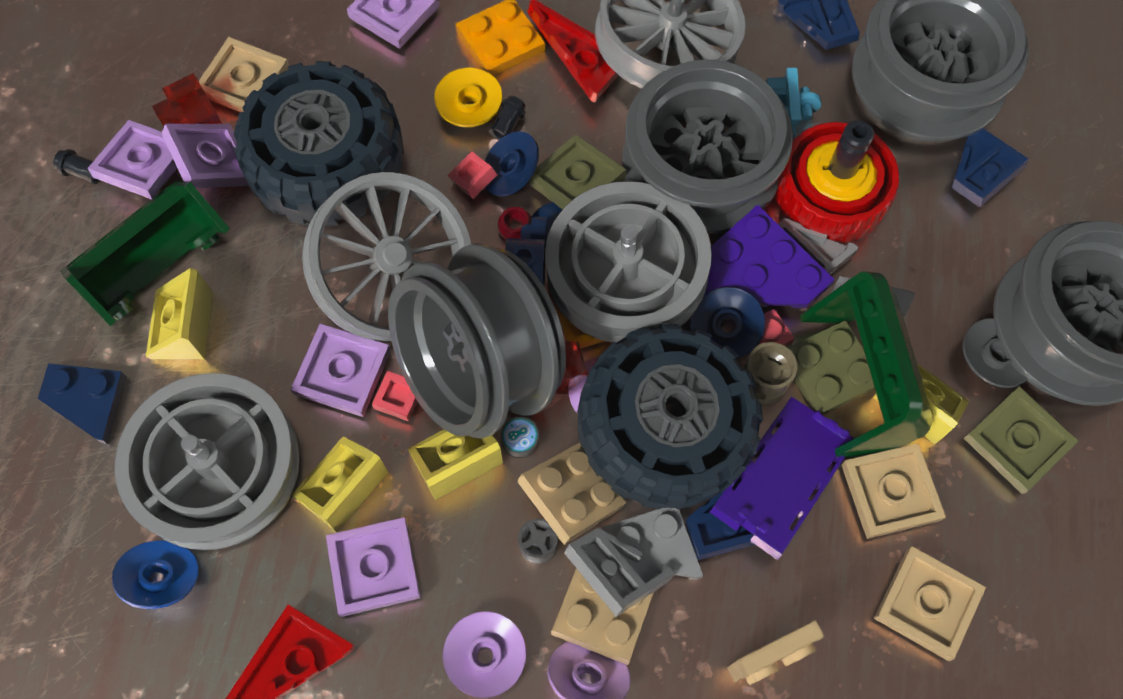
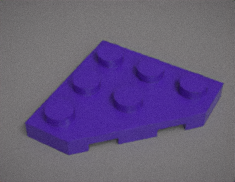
M757 204L711 246V267L704 296L719 288L733 287L751 294L761 307L775 305L807 308L834 284L835 279Z

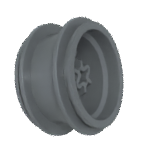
M878 0L869 15L865 34L855 49L852 61L853 81L856 91L867 110L889 130L901 136L919 141L940 142L960 139L978 132L998 114L1004 104L1006 95L1014 89L1024 74L1028 62V40L1021 17L1009 0Z
M695 60L676 65L647 82L637 93L630 105L625 125L626 140L622 154V167L626 169L625 181L650 184L662 194L679 202L689 204L702 220L708 234L728 231L757 204L765 210L777 192V179L784 171L792 150L793 131L788 112L774 90L762 78L744 67L719 60ZM685 120L686 128H683L679 122ZM725 127H730V129L725 132ZM758 160L759 164L755 165L743 161ZM703 166H708V167H709V169H702V168H703Z
M1079 221L1059 226L1042 236L1031 248L1028 255L1016 262L1005 273L997 287L993 304V316L1001 348L1007 359L1010 358L1012 366L1018 373L1027 377V381L1051 396L1089 406L1110 405L1123 401V224L1108 221ZM1070 323H1073L1080 329V333Z
M470 244L462 247L454 254L448 269L432 262L418 263L411 266L404 273L401 281L394 287L388 307L389 330L394 352L402 374L413 395L425 412L441 428L457 436L486 438L500 430L505 422L508 410L520 415H533L542 411L550 404L555 392L560 387L565 373L566 350L564 336L557 312L547 291L534 272L519 257L507 250L494 248L486 244Z

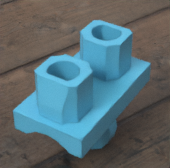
M787 68L784 77L767 78L766 83L783 102L791 120L794 139L796 136L795 126L800 124L801 115L802 120H811L812 113H815L821 107V97L816 93L810 92L809 87L800 88L799 94L797 68Z

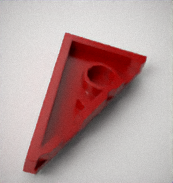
M531 0L527 13L589 99L595 103L618 76L602 57L596 43L595 34L539 1Z
M288 604L225 699H281L352 653L356 646Z

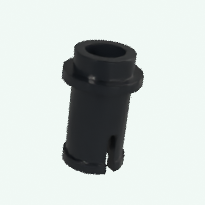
M508 96L507 99H503L501 102L502 109L490 127L489 133L498 140L512 133L518 120L526 114L525 103L515 96Z
M72 149L60 150L56 153L53 166L62 176L72 175L93 184H97L100 181L93 178L88 170L93 161L78 156Z

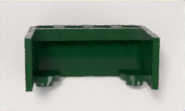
M174 182L81 253L60 272L66 281L111 326L134 308L130 302L134 299L135 293L190 249L193 250L200 247L202 250H206L220 238L217 234L218 232L225 234L230 228L191 182Z
M859 272L800 315L801 322L841 323L846 321L849 324L856 319L883 416L884 424L836 448V457L866 456L900 448L925 436L932 425V412L899 301L884 275L878 272Z

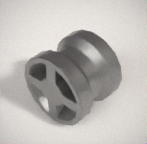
M536 518L529 520L520 529L518 536L519 548L527 561L533 564H543L555 556L558 550V536L545 519Z

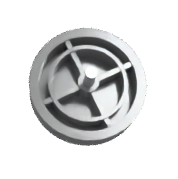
M627 181L601 185L573 199L553 222L545 248L548 286L556 306L565 318L582 332L603 341L616 343L626 337L629 332L642 327L646 330L648 328H658L661 324H678V326H682L697 310L706 291L711 267L709 236L702 220L689 204L679 202L662 194L650 184Z
M221 373L198 374L179 379L164 386L146 399L133 413L117 445L114 465L115 480L123 504L132 517L143 527L162 539L183 548L216 550L250 539L266 528L279 515L294 490L299 472L300 453L297 437L290 421L272 397L262 388L234 375Z

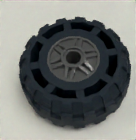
M316 61L315 65L303 66L301 62L288 66V71L279 75L273 73L262 80V87L258 91L252 90L244 101L245 104L242 107L244 112L239 113L234 130L237 144L234 150L237 161L255 196L274 214H280L283 217L287 216L291 222L309 225L318 208L334 192L351 180L372 173H400L402 169L401 158L402 154H404L402 132L394 106L389 102L386 92L376 82H373L370 78H365L364 74L347 65H342L341 68H338L330 61ZM375 190L379 204L390 193L389 190ZM365 192L358 193L343 201L345 206L357 218L366 215V208L369 205ZM334 210L325 227L339 225L338 220L343 219V217Z
M661 324L658 328H648L646 330L642 327L629 332L626 337L618 342H613L600 355L590 370L580 394L577 411V430L580 444L583 446L589 459L588 463L596 475L601 476L612 487L611 490L624 499L630 498L642 503V506L654 509H681L695 506L715 497L729 487L744 472L751 458L756 453L761 439L759 437L760 423L763 421L762 403H759L755 394L757 384L750 370H744L738 363L737 358L739 355L727 344L722 347L711 340L712 334L697 328L693 332L683 330L678 324Z

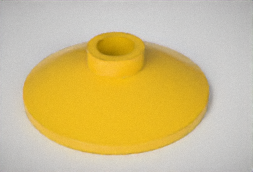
M461 68L450 72L440 80L435 90L434 100L437 111L449 123L460 127H475L490 121L498 113L502 102V89L499 82L490 73L477 68Z

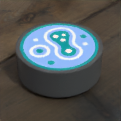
M525 417L510 419L501 430L502 446L508 454L514 457H526L532 454L539 444L537 426L533 421Z

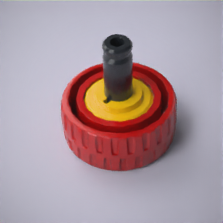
M856 120L850 123L829 122L818 124L804 130L793 139L790 158L784 171L777 179L775 200L784 218L800 223L806 229L825 234L827 239L848 243L859 240L866 234L871 233L884 219L897 195L900 183L899 168L889 147L874 134L872 127L868 123Z

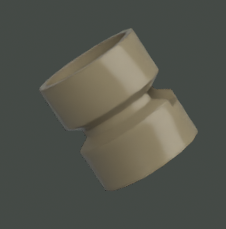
M766 342L752 350L743 369L750 370L757 384L755 394L759 403H762V406H771L779 402L786 394L796 377L798 367L797 360L791 350L776 342Z

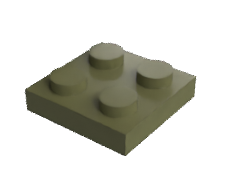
M575 134L536 167L528 184L561 209H564L573 199L590 189L608 183L623 182L626 177V169Z
M846 321L787 347L792 351L797 360L798 369L794 382L813 411L817 412L820 410V413L824 415L875 391L864 349Z
M1017 387L964 437L1021 494L1029 491L1078 442L1072 434L1020 387Z

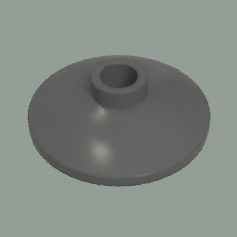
M994 319L980 320L967 330L963 339V353L969 367L978 377L991 385L1003 388L1016 387L1028 380L1027 377L1018 373L1012 366L1010 358L1007 359L1003 352L1001 342L997 337Z

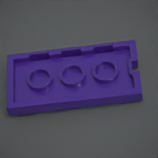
M791 396L759 441L756 453L758 450L761 451L759 457L755 462L752 461L753 457L751 458L744 472L725 489L710 513L735 531L740 526L744 527L754 534L750 540L752 543L778 560L845 457H836L835 449L855 438L849 435V430L842 429L837 422L831 418L824 417L820 410L815 412ZM777 424H779L780 427L773 435L771 433L772 430L775 428ZM833 461L836 462L831 471L828 472L827 469ZM739 478H741L742 481L737 486V488L733 490L732 487L734 486L736 481ZM814 489H817L818 491L816 492L812 500H809L808 498L810 497ZM795 518H799L793 529H789Z

